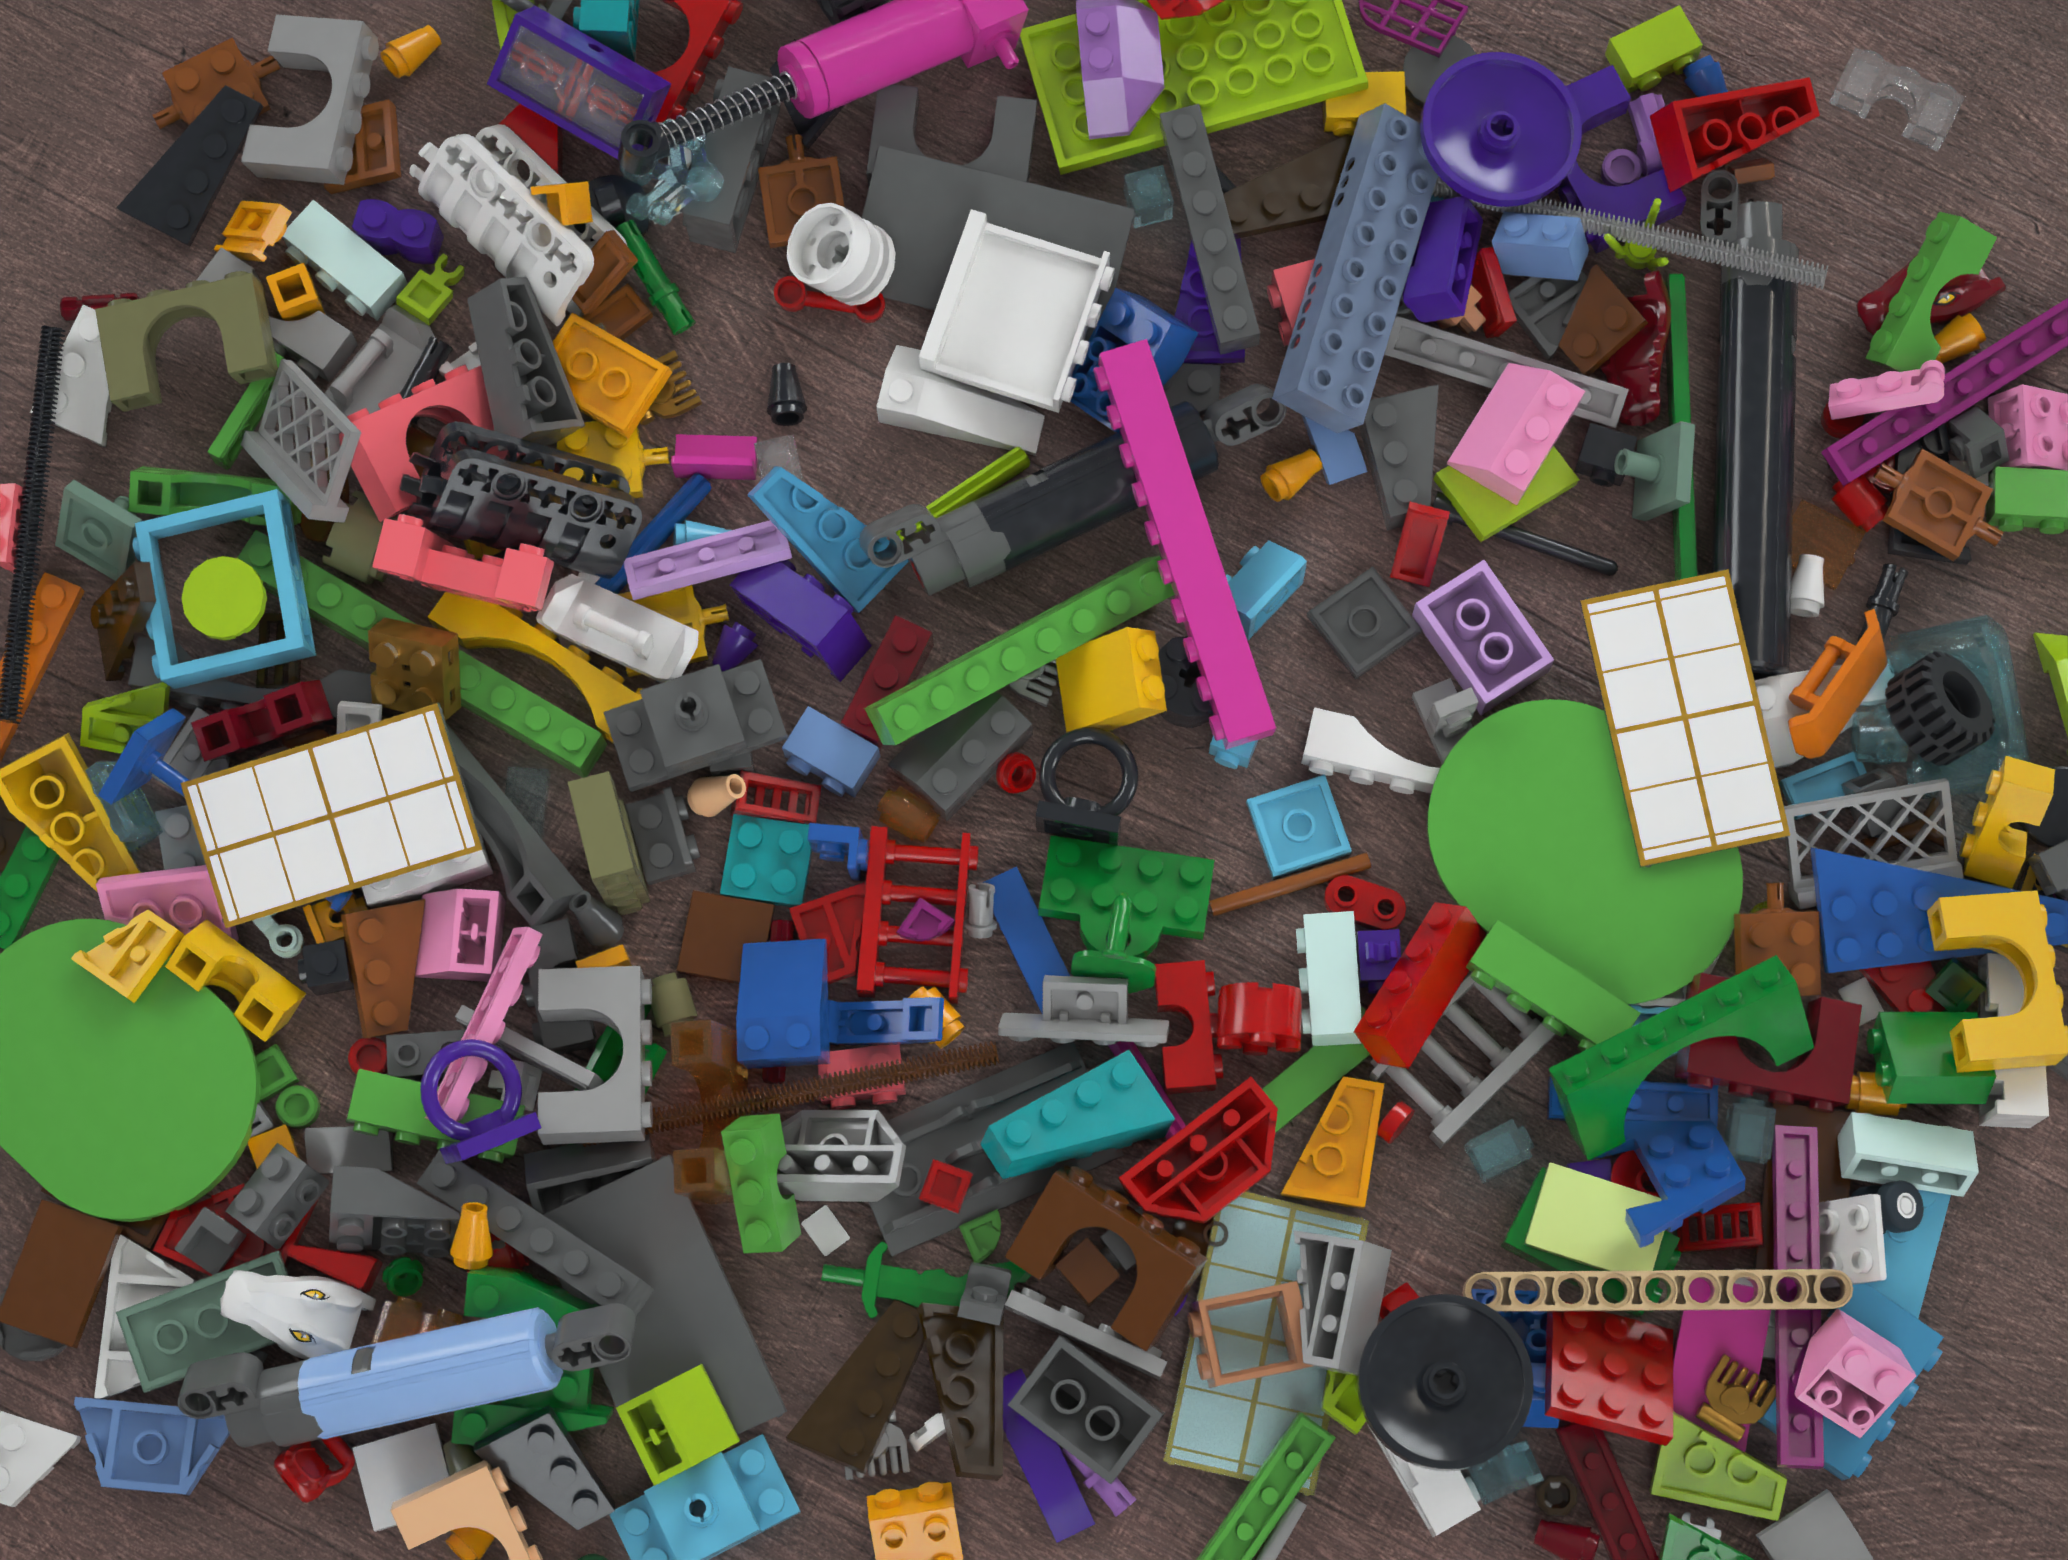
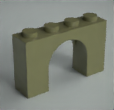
M235 271L224 276L225 279L213 282L205 280L192 281L186 284V288L175 291L165 289L154 290L147 293L145 298L137 300L116 299L110 301L107 307L95 309L110 401L123 412L162 403L155 361L158 343L163 334L172 325L191 317H204L217 322L222 335L228 374L240 385L276 377L278 366L263 284L252 273Z
M607 771L567 782L591 879L605 904L612 910L618 911L620 915L631 914L641 910L642 904L651 901L623 799L618 800L610 772Z

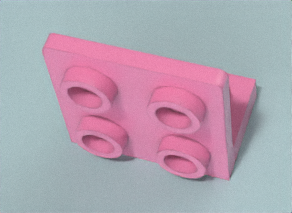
M2022 384L1988 397L1989 417L2004 429L2010 459L1998 467H2036L2068 471V394Z

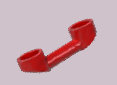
M794 276L781 278L774 287V298L777 304L788 312H797L808 306L854 313L861 322L868 324L878 321L886 309V303L881 293L865 304L850 306L824 293L806 290L803 282Z

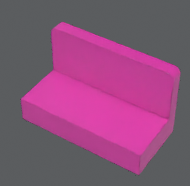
M676 434L675 456L671 458V466L675 478H690L693 474L699 473L706 479L756 480L758 440L754 436Z

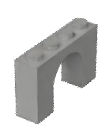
M276 15L268 52L283 68L318 70L330 73L332 91L323 111L315 119L302 126L285 128L250 125L241 162L258 178L344 185L347 171L351 169L353 164L352 148L355 135L361 129V109L364 97L370 91L369 75L372 63L377 58L379 52L378 37L363 21Z
M640 966L538 969V1011L543 1022L597 1021L614 1029L623 1040L621 1063L615 1074L604 1084L584 1091L538 1092V1120L542 1127L538 1129V1136L543 1145L645 1141V1128L652 1127L653 1124L652 1103L645 1102V1086H652L651 1060L645 1061V1045H652L651 1020H645V1004H652L651 979H644Z

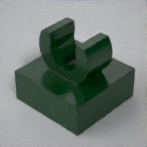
M1953 957L1929 982L1925 992L1949 1012H1964L1986 989V983Z

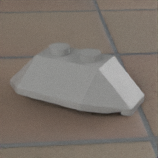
M801 1110L781 1123L787 1153L781 1158L777 1168V1183L781 1195L794 1194L795 1199L799 1201L878 1202L899 1187L906 1146L879 1110Z

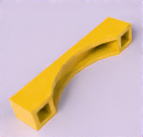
M445 592L428 615V619L435 629L458 633V644L466 649L484 647L511 649L532 655L552 665L570 679L582 693L592 710L599 732L602 733L605 739L614 744L604 712L642 699L639 691L642 690L641 688H638L636 692L630 690L622 684L624 678L617 672L606 666L599 670L588 663L591 657L572 644L568 649L555 641L557 638L556 634L540 623L532 627L522 620L524 615L517 609Z

